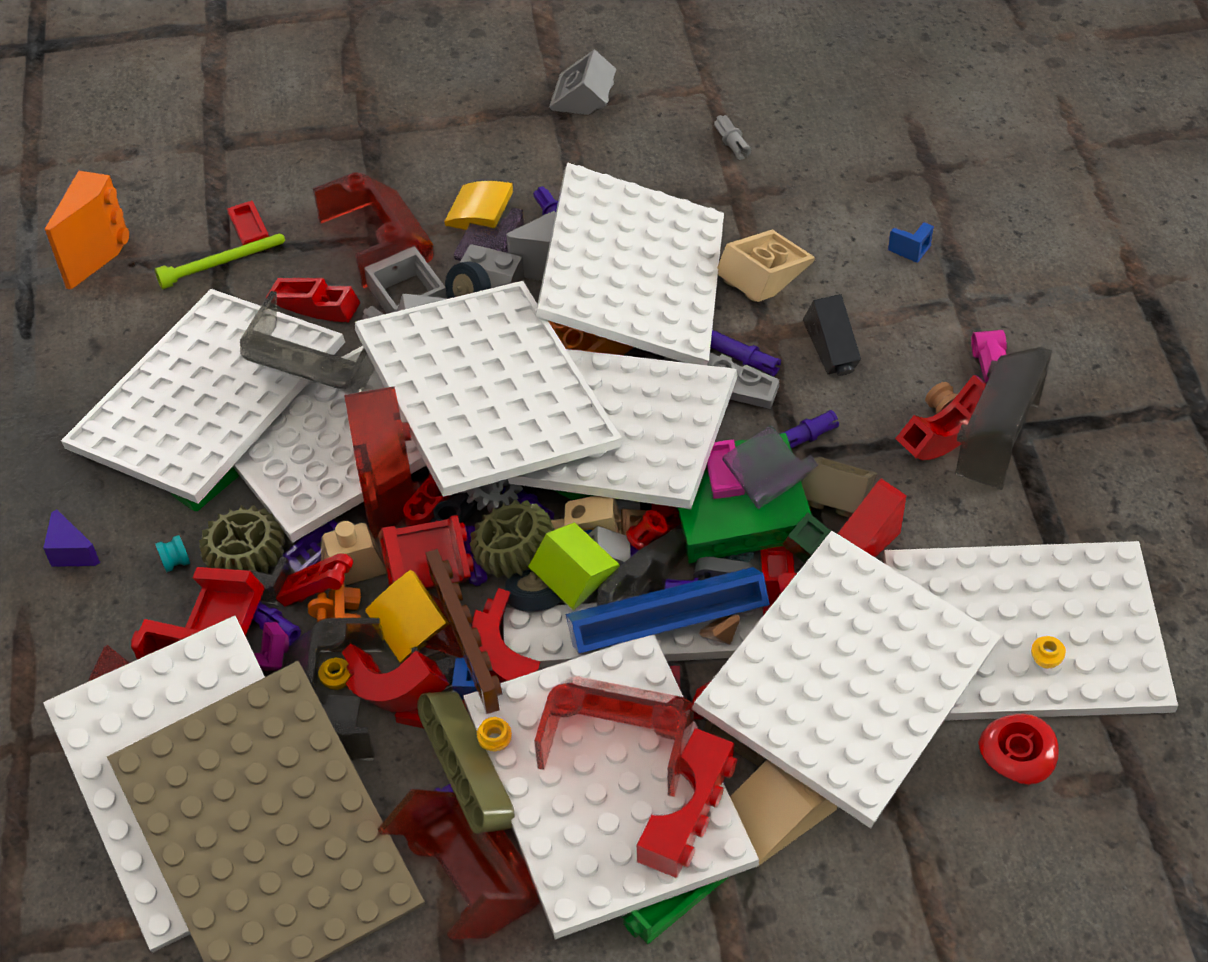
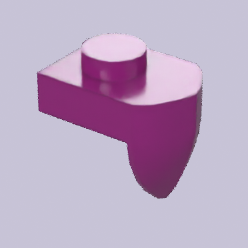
M264 622L260 653H254L262 671H279L282 668L283 655L288 652L289 638L277 622Z

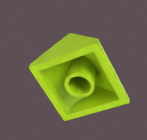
M574 522L546 533L528 567L574 611L620 565Z

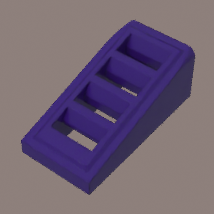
M334 519L305 535L283 554L284 560L295 572L321 561V548L317 544L322 541V536L325 533L335 531L337 523ZM310 548L316 552L312 557L307 552ZM299 555H302L306 560L303 565L296 559Z

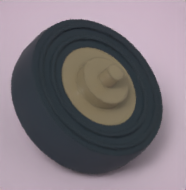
M470 261L460 262L452 266L445 280L447 299L491 289V282L486 270L478 263Z
M524 570L522 576L515 573L510 579L506 580L505 590L510 592L508 604L517 610L528 612L543 611L556 606L561 601L531 570Z

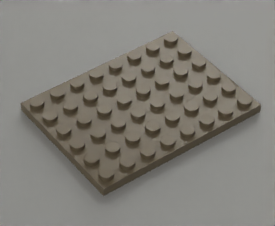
M299 661L107 756L204 962H321L425 905L423 897Z

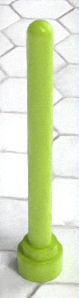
M276 234L176 268L164 265L155 268V274L163 290L172 287L173 283L178 282L177 279L281 245L284 243L285 237L282 234Z

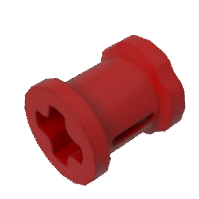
M646 511L643 514V519L636 526H631L627 529V539L637 550H648L651 547V541L658 535H663L667 532L666 520L657 511Z

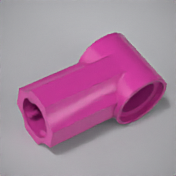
M1003 330L973 332L971 337L972 353L974 358H979L985 382L990 383L991 386H999L1005 381L1010 380L1011 370L1006 356L1007 342L1005 332Z

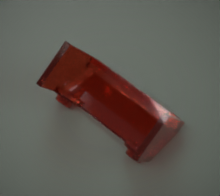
M358 172L312 188L320 223L370 204L384 223L376 232L379 244L355 253L360 282L363 288L368 287L364 267L413 246L416 247L427 263L433 259L434 248L432 241L395 189Z
M395 386L344 395L360 486L370 532L374 539L379 538L378 534L382 528L396 526L404 518L403 507L419 488L418 480L412 481L405 443V441H411L408 422H401Z
M578 676L567 678L551 689L546 700L534 739L537 769H545L560 717L567 718L581 714L651 728L658 736L674 740L667 773L668 796L675 797L681 774V754L690 738L694 722L693 705L688 699L681 696Z
M411 789L378 828L380 834L404 835L408 841V847L416 855L436 857L469 905L461 912V918L447 933L450 939L488 938L536 908L541 902L526 862L504 831L499 830L477 834L473 832L454 792Z

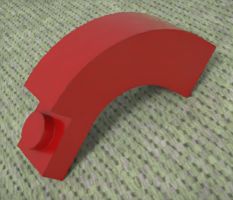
M973 375L945 409L928 418L913 415L895 439L915 458L931 460L941 457L957 448L977 431L985 422L982 416L998 398L999 394L980 377Z
M498 588L494 599H487L483 612L475 610L471 629L477 627L482 642V647H479L481 652L487 651L492 665V670L489 671L490 675H497L499 682L503 683L538 671L541 662L515 653L502 640L499 627L507 608L510 592Z
M350 643L342 651L343 656L348 662L346 668L352 675L346 682L348 688L362 699L387 711L406 712L414 710L418 707V700L421 694L442 692L450 684L436 662L418 651L411 654L398 668L382 674L372 656Z

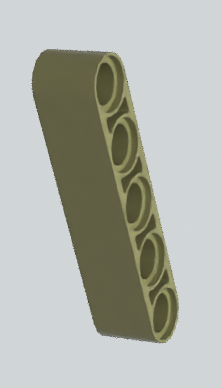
M456 691L421 694L417 707L419 718L472 831L477 834L510 829L512 827L511 820L515 818L512 802L486 749L482 748L478 743L477 730L459 694Z

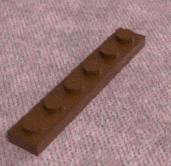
M438 549L426 552L430 577L485 712L490 714L499 711L497 696L503 694L497 675L491 676L489 673L492 670V665L487 651L481 652L479 647H482V642L477 627L471 629L469 625L472 623L467 604L462 606L460 604L463 597L458 582L452 583L450 580L453 578L450 563L448 560H442Z

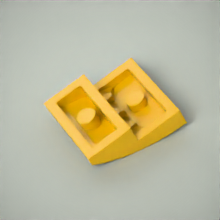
M478 181L463 185L444 221L445 226L469 231L473 224L496 228L513 193V183Z
M411 570L390 585L365 610L400 663H403L415 651H419L426 646V641L449 625V622L415 572Z

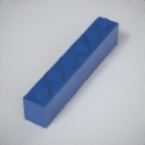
M751 567L565 615L572 646L578 653H583L768 606L770 603L764 574L758 569Z

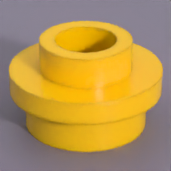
M1042 636L1034 641L1031 654L1037 665L1050 669L1063 662L1066 649L1057 638Z
M342 658L326 660L320 666L318 672L321 683L333 690L345 687L346 682L352 676L346 668L348 662ZM340 670L339 672H337V673H335V674H332V673H331L332 671Z
M499 717L485 719L477 730L478 743L488 751L502 750L508 746L512 739L511 727ZM494 733L500 735L497 738H489V736Z

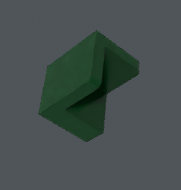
M807 512L782 545L802 562L806 563L831 530Z

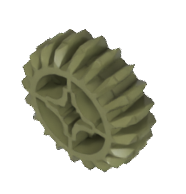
M514 500L511 505H506L503 502L501 508L497 510L492 508L491 514L482 515L483 521L474 524L475 531L470 534L471 552L476 563L488 575L494 574L499 578L504 574L509 579L514 573L522 576L523 571L529 568L528 566L546 533L553 531L554 526L548 513H545L544 509L539 507L537 503L530 504L526 500L520 504L517 500Z
M242 505L237 511L229 508L228 514H218L217 521H208V529L202 530V539L199 540L200 555L207 568L251 571L257 578V574L261 572L268 574V567L277 566V559L283 557V548L286 547L284 531L278 521H275L273 515L269 514L265 508L258 510L255 505L251 506L248 510Z

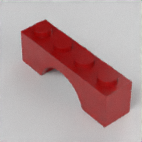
M694 728L681 754V775L689 781L694 794L682 809L674 813L651 815L636 845L638 863L675 878L678 877L682 867H689L695 853L694 841L697 836L701 838L704 836L710 820L707 814L711 806L716 808L722 798L724 788L721 785L725 777L730 779L735 771L738 759L733 757V742Z

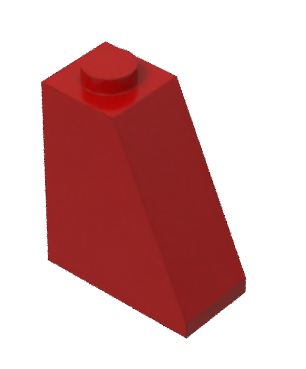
M881 478L837 534L873 557H876L901 533L907 495Z

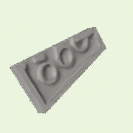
M712 353L709 354L708 366L737 370V379L730 400L771 409L779 388V379L748 365L741 367L733 363L732 358L721 354L719 357ZM668 357L663 359L665 361L681 362Z

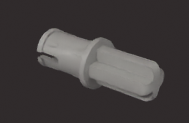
M719 115L716 117L717 120L714 122V126L723 137V143L731 148L737 159H745L741 150L748 157L752 150L743 139L742 131L739 128H735L728 116Z

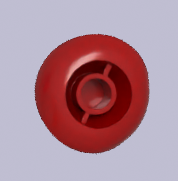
M1012 714L994 720L984 729L978 743L983 758L992 769L1006 778L1027 785L1037 784L1047 779L1054 771L1059 756L1058 740L1053 729L1044 720L1031 714Z

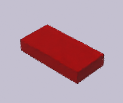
M253 201L227 208L228 216L242 245L269 237Z

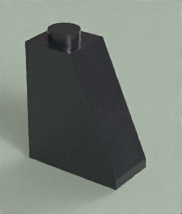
M842 294L813 300L803 318V322L827 375L837 373L838 376L852 373L861 361V356Z

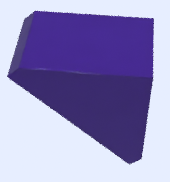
M57 509L51 513L43 547L51 567L96 566L99 564L100 561L93 544Z

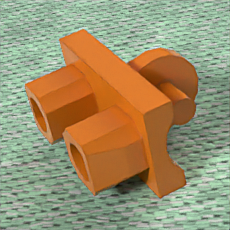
M343 583L341 589L329 591L328 598L327 594L323 592L317 594V598L308 603V613L310 616L317 618V623L325 624L328 618V642L338 643L341 635H358L361 627V615L345 613V609H358L361 598L360 589L344 586Z

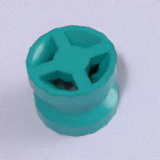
M180 535L174 536L167 543H155L166 573L172 571L174 566L190 564Z

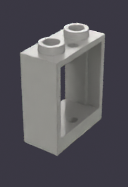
M415 246L364 267L367 286L387 314L397 312L399 305L394 303L385 289L416 275L428 290V292L420 296L447 299L446 287Z

